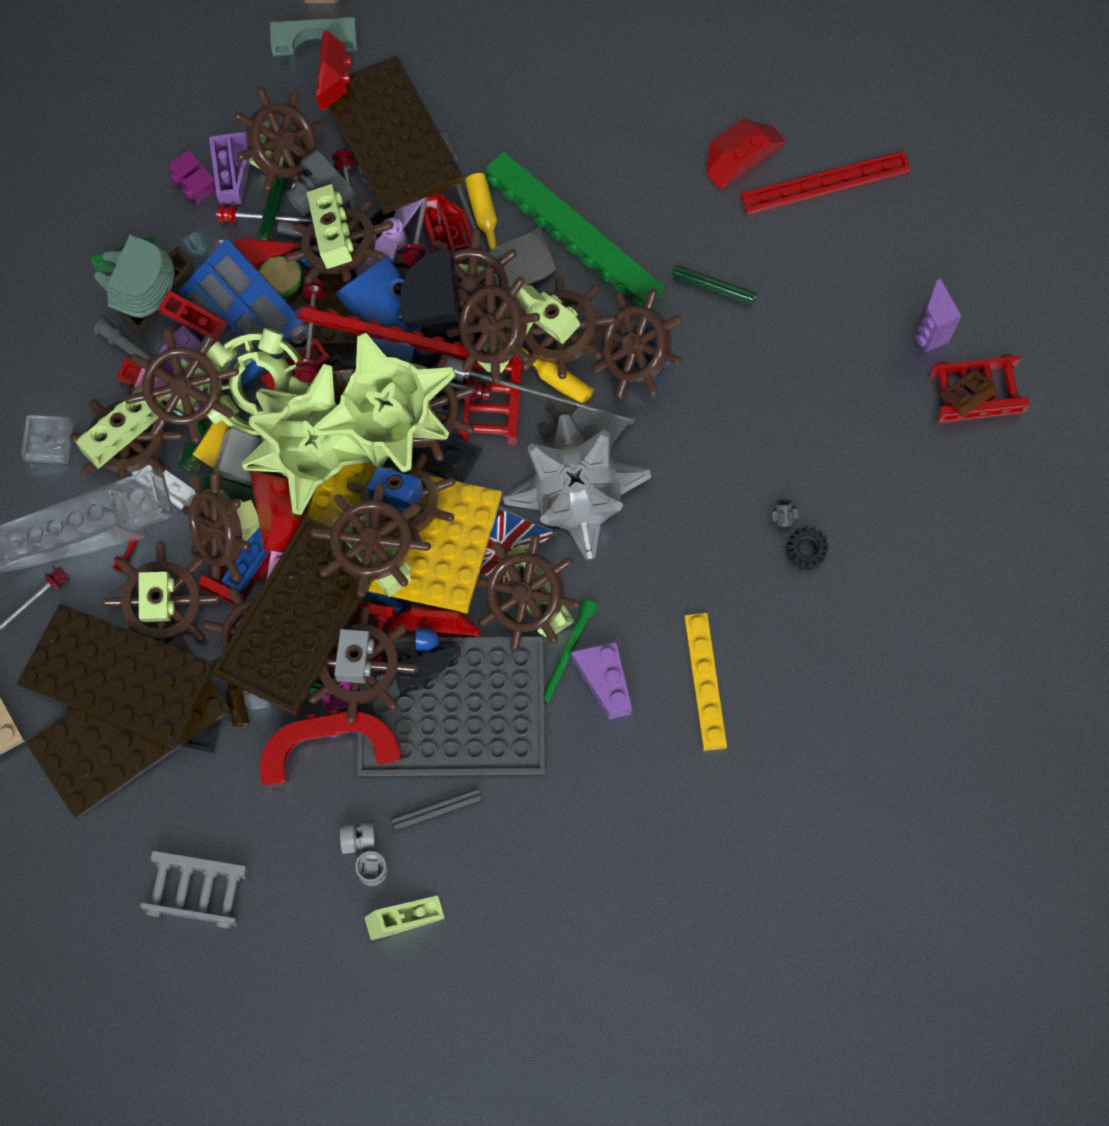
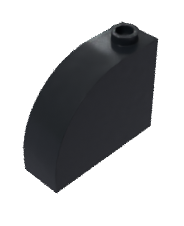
M449 249L424 256L407 273L401 288L399 318L409 329L461 320L455 256Z

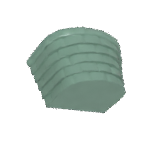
M129 235L122 251L105 252L103 254L105 261L116 264L112 275L106 276L101 272L94 274L97 282L108 292L107 302L109 308L141 318L158 310L168 291H171L175 273L172 259L163 249L148 241Z

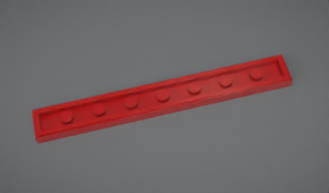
M900 151L742 192L740 198L746 215L910 173L911 168L905 152Z

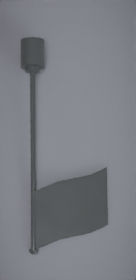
M446 131L440 132L456 162L459 156L451 134ZM458 184L456 187L473 231L476 229L462 188ZM539 226L528 234L505 242L489 252L497 260L511 249L517 252L516 257L503 266L508 280V287H512L517 277H523L525 279L524 284L531 285L544 280L556 271L552 256ZM480 240V247H479V249L482 250V251H485L484 248H483L482 242H481V240ZM494 273V285L499 286L498 277Z
M442 354L441 358L447 361L445 368L452 367L455 372L453 380L463 382L464 378L468 379L469 375L492 381L491 376L471 371V369L465 373L462 370L464 359ZM500 380L499 384L577 406L578 408L570 418L584 441H587L600 431L606 430L610 433V450L625 427L635 422L634 416L627 417L508 381Z

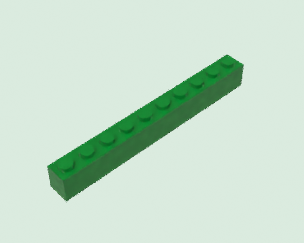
M504 151L486 167V179L492 187L500 189L507 200H513L524 214H529L534 218L535 223L539 227H545L556 241L564 243L571 254H577L588 268L596 270L603 281H609L617 292H621L628 297L633 306H644L651 288L657 290L654 304L663 296L664 285Z

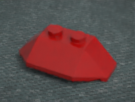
M329 31L322 32L316 88V99L320 110H325L346 94L347 84L351 83L349 68H352V56L348 55L346 46Z
M743 118L710 142L706 175L721 190L784 145L786 140L773 126Z
M440 193L428 196L422 226L429 253L437 252L433 247V242L439 240L452 253L462 249H469L471 247L472 232L466 212L453 202L445 199V196Z
M249 470L264 551L284 552L303 521L305 511H303L302 515L293 513L288 478L278 472Z
M412 603L396 616L394 620L388 623L389 633L399 625H405L407 631L404 634L416 635V628H429L435 631L439 637H481L480 630L465 613L422 603Z

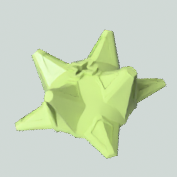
M367 333L357 337L356 371L350 377V381L341 395L340 404L314 426L316 436L352 435L357 439L374 466L382 467L387 458L390 457L402 472H406L411 469L413 438L445 440L449 436L448 430L431 409L430 400L455 377V372L452 367L427 369V367L405 362L393 357H386Z
M322 365L305 394L297 395L262 388L257 391L256 397L265 414L251 416L249 418V425L265 440L242 461V466L244 470L281 472L286 476L289 481L292 511L294 514L302 515L317 485L323 484L334 474L338 473L342 466L371 462L357 439L352 435L316 436L314 426L338 406L334 400L332 366Z

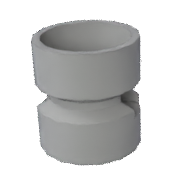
M373 820L360 821L359 825H355L353 822L340 823L342 854L356 853L357 849H360L362 852L376 851Z
M367 851L358 857L355 869L361 882L371 887L382 884L388 875V866L383 856L378 852Z

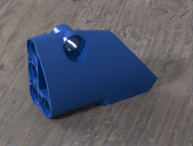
M389 256L379 261L335 293L350 315L360 317L362 322L377 321L382 323V327L390 328V326H397L403 328V332L407 333L412 331L420 332L421 327L409 329L400 321L401 295H396L393 287L398 282L403 283L404 277ZM371 338L386 357L404 358L406 362L411 363L415 348Z

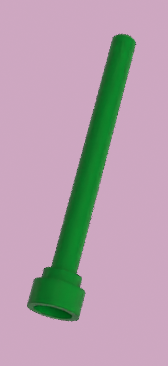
M582 599L579 607L580 616L544 691V702L546 703L550 702L571 657V652L574 651L588 618L595 615L599 608L592 601Z

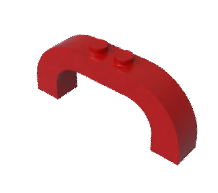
M341 709L328 711V716L319 717V714L307 715L305 720L294 722L281 728L266 744L260 762L262 786L290 782L287 768L289 754L296 745L304 741L350 732H361L371 740L375 750L376 761L379 765L404 761L401 745L394 731L384 721L369 714L357 712L356 720L353 723L347 721V712L342 713Z

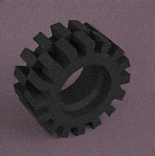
M804 526L803 529L801 527L797 528L796 532L793 531L787 542V557H790L791 563H796L795 567L799 568V566H802V570H807V567H810L811 570L815 566H820L828 553L829 543L826 542V535L822 536V531L820 529L818 532L815 531L816 527L813 526L811 529H808V526ZM804 540H809L814 543L816 552L810 556L803 555L799 550V544Z

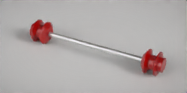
M222 202L221 207H217L216 216L221 224L228 220L233 225L237 217L262 219L263 214L238 213L234 203L230 207H226ZM277 215L275 220L313 222L312 218Z

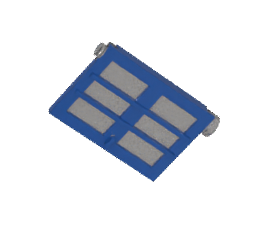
M227 238L215 243V251L176 293L180 297L228 322L218 341L223 346L240 336L262 334L264 328L273 329L284 334L282 340L287 343L292 340L293 343L297 344L308 337L309 326L306 322L295 319L296 310L243 252ZM196 333V334L200 337V339L203 341V339H204L205 336H202V335ZM260 340L251 341L254 352L263 351L258 348ZM215 341L212 342L209 349L216 343ZM245 344L236 349L240 354L229 368L234 367L238 357L247 354ZM253 359L245 366L246 369L241 374V385L246 388L264 369V367L257 366L256 360L254 361Z

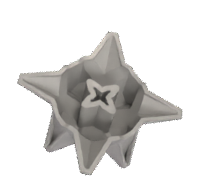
M569 414L560 415L554 447L530 443L527 450L535 470L534 476L503 495L504 505L540 511V521L542 523L568 530L585 560L594 559L601 524L621 510L623 507L620 500L621 495L651 478L650 468L614 462L611 458L609 432L602 430L587 441H584Z

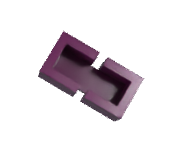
M187 150L168 164L170 170L168 175L175 185L178 183L183 188L182 192L188 200L193 199L196 204H199L216 191L215 179L203 166L199 167L201 165L200 162Z

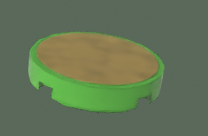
M278 256L264 262L259 271L281 295L289 296L297 291L302 282V273L295 261L288 263L285 261V257Z

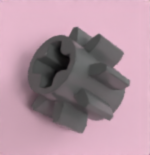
M781 499L775 502V507H770L772 521H776L778 526H790L793 524V519L799 518L798 508H796V504L792 505L791 500Z

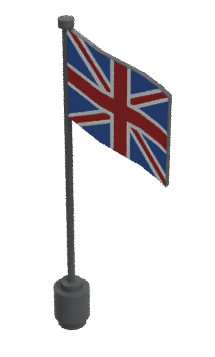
M390 457L387 458L389 467L397 466ZM499 505L498 510L503 511V513L495 519L479 574L489 578L493 569L499 563V558L492 548L494 542H500L505 552L508 553L518 545H528L529 547L532 534L537 533L540 536V547L552 535L557 538L560 529L556 528L554 530ZM504 576L502 582L509 583L510 579Z

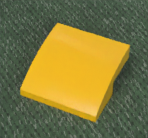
M224 421L218 424L212 422L192 455L214 469L224 432L232 427Z

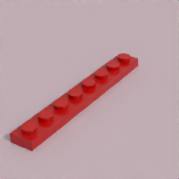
M304 305V307L297 309L295 319L358 335L367 333L370 338L431 353L447 354L464 360L469 355L461 342H453L451 344L445 342V339L434 336L431 339L424 337V333L403 332V328L397 326H390V328L382 327V323L377 321L366 323L362 322L360 317L347 316L346 318L339 316L340 313L336 311H318V307L312 305Z

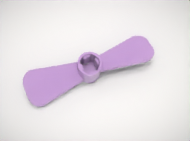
M424 199L397 209L394 218H388L384 221H392L394 226L392 229L382 232V235L376 241L375 250L383 252L385 257L389 256L392 262H394L397 250L404 248L408 241L404 227ZM369 257L362 265L355 269L357 276H360L377 264L379 260Z

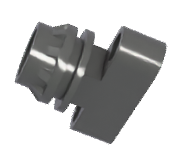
M314 149L300 161L310 176L307 178L301 174L299 176L300 181L295 180L292 183L291 189L286 192V196L291 204L303 216L311 212L307 196L309 191L332 184L335 192L339 191L343 204L340 207L356 195L351 186L317 149Z

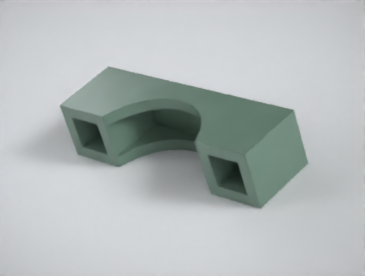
M343 16L333 19L319 18L316 20L299 19L297 21L278 20L270 22V40L273 56L295 54L296 49L302 42L312 38L322 39V32L329 31L346 46L347 51H357L355 17Z

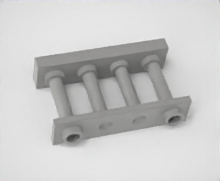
M152 851L150 860L156 864L158 871L151 903H141L140 908L146 911V915L160 917V914L163 913L216 922L217 927L230 929L231 925H238V921L235 918H231L230 915L237 882H240V878L247 879L249 869L246 866ZM170 867L180 868L179 871L181 872L174 908L160 906L167 870H170ZM194 870L203 872V876H205L197 912L183 910L190 875L193 874ZM217 874L225 875L228 880L221 916L207 914L213 880L217 878Z

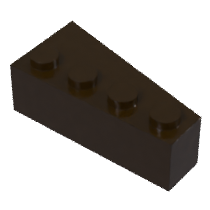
M179 246L168 254L174 265L175 274L171 292L175 294L195 271L193 262ZM115 310L139 339L144 336L160 315L159 310L148 316L138 318Z

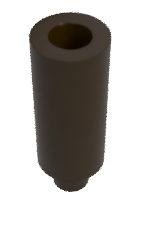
M228 682L229 690L226 691L228 705L232 709L230 712L233 728L246 727L249 725V719L242 689Z

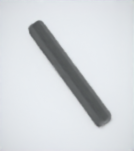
M474 788L391 818L395 830L478 802L481 800V794L478 788Z

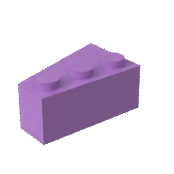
M246 132L211 136L209 141L219 205L221 207L222 202L225 206H230L232 203L234 205L242 204L250 169V163H248L250 158L240 161L237 159V154L248 149Z
M616 642L571 652L573 664L579 670L583 680L589 686L607 718L613 719L631 715L632 706Z

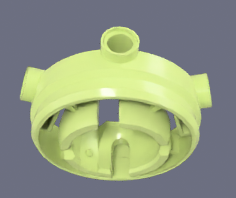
M264 328L262 334L240 336L229 341L224 346L216 342L209 349L206 355L214 362L218 371L229 369L240 354L236 350L238 347L245 344L247 354L238 357V361L234 365V367L239 369V374L229 379V385H222L219 403L233 410L234 415L232 418H227L213 410L208 417L214 424L224 421L233 429L250 435H260L248 422L236 415L239 410L229 395L224 396L223 390L230 389L234 401L240 408L252 415L265 414L262 407L249 402L241 388V374L246 369L245 366L252 359L256 360L257 366L266 368L272 374L275 382L274 391L297 395L306 393L312 382L304 383L295 377L292 370L296 369V364L290 366L285 359H274L272 357L274 354L283 353L285 350L295 363L303 359L295 348L282 340L284 334L273 329ZM260 340L258 348L263 351L254 352L251 341ZM209 383L207 384L208 394H210L211 384Z

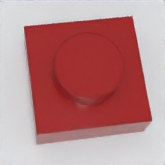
M125 358L116 378L120 382L135 386L142 367Z

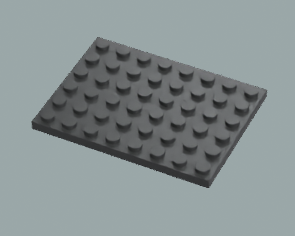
M512 637L439 638L440 645L436 651H440L441 647L446 645H460L461 656L423 689L400 695L395 678L387 692L398 705L396 710H390L380 697L368 703L358 704V712L379 718L394 731L400 742L404 761L382 765L377 764L371 740L365 734L358 732L357 775L545 774L543 637H521L520 646L517 651L510 649ZM398 638L393 642L398 658L419 656V653H416V638ZM381 651L379 657H383L388 662L386 651ZM371 670V673L378 681L383 678L386 672ZM367 682L365 684L360 683L359 691L370 689L371 686Z

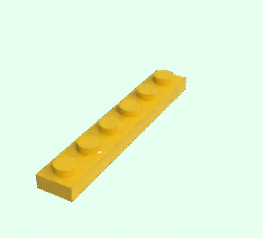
M708 614L685 615L684 621L703 751L727 748Z

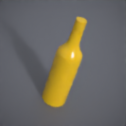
M475 173L465 178V184L476 225L485 233L489 249L492 251L498 247L494 233L497 217L486 176L484 173Z
M522 348L528 355L531 354L529 351ZM540 358L533 364L543 381L569 399L586 404L591 397L594 388L568 370L566 378L560 379L558 377L557 364L543 361Z

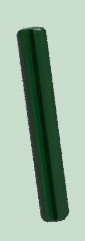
M287 178L274 179L257 233L259 240L267 241L270 238Z
M676 265L673 271L674 278L738 301L753 305L756 299L755 292L691 269Z

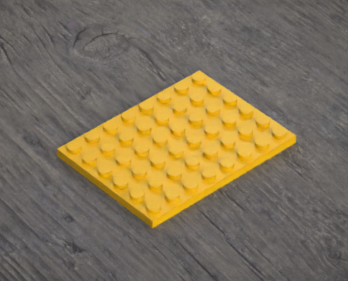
M371 462L342 466L338 473L334 474L323 484L317 485L307 517L332 528L334 525L332 520L342 513V510L334 501V496L341 494L350 506L359 503L361 494L348 490L346 487L347 483L351 481L365 486L368 480L374 476L378 467L374 466ZM430 476L435 483L444 480L443 478ZM456 481L454 486L438 492L439 509L452 513L455 517L454 520L447 522L434 518L427 528L419 532L422 541L431 544V549L429 551L410 549L405 562L411 569L409 573L411 582L391 595V597L468 614L502 498V491ZM429 496L421 498L418 503L427 505ZM416 513L414 516H412V518H416L421 513ZM380 515L379 519L385 521L387 517ZM374 580L368 591L386 595Z

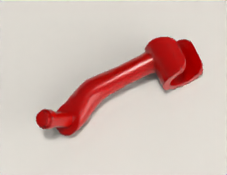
M136 523L131 524V530L128 532L129 544L123 557L116 556L114 558L115 564L113 569L120 572L124 571L118 566V560L125 559L129 563V558L137 544L138 533L136 532Z

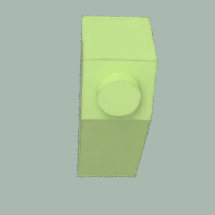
M437 895L378 909L364 918L370 939L375 940L433 923L445 917Z

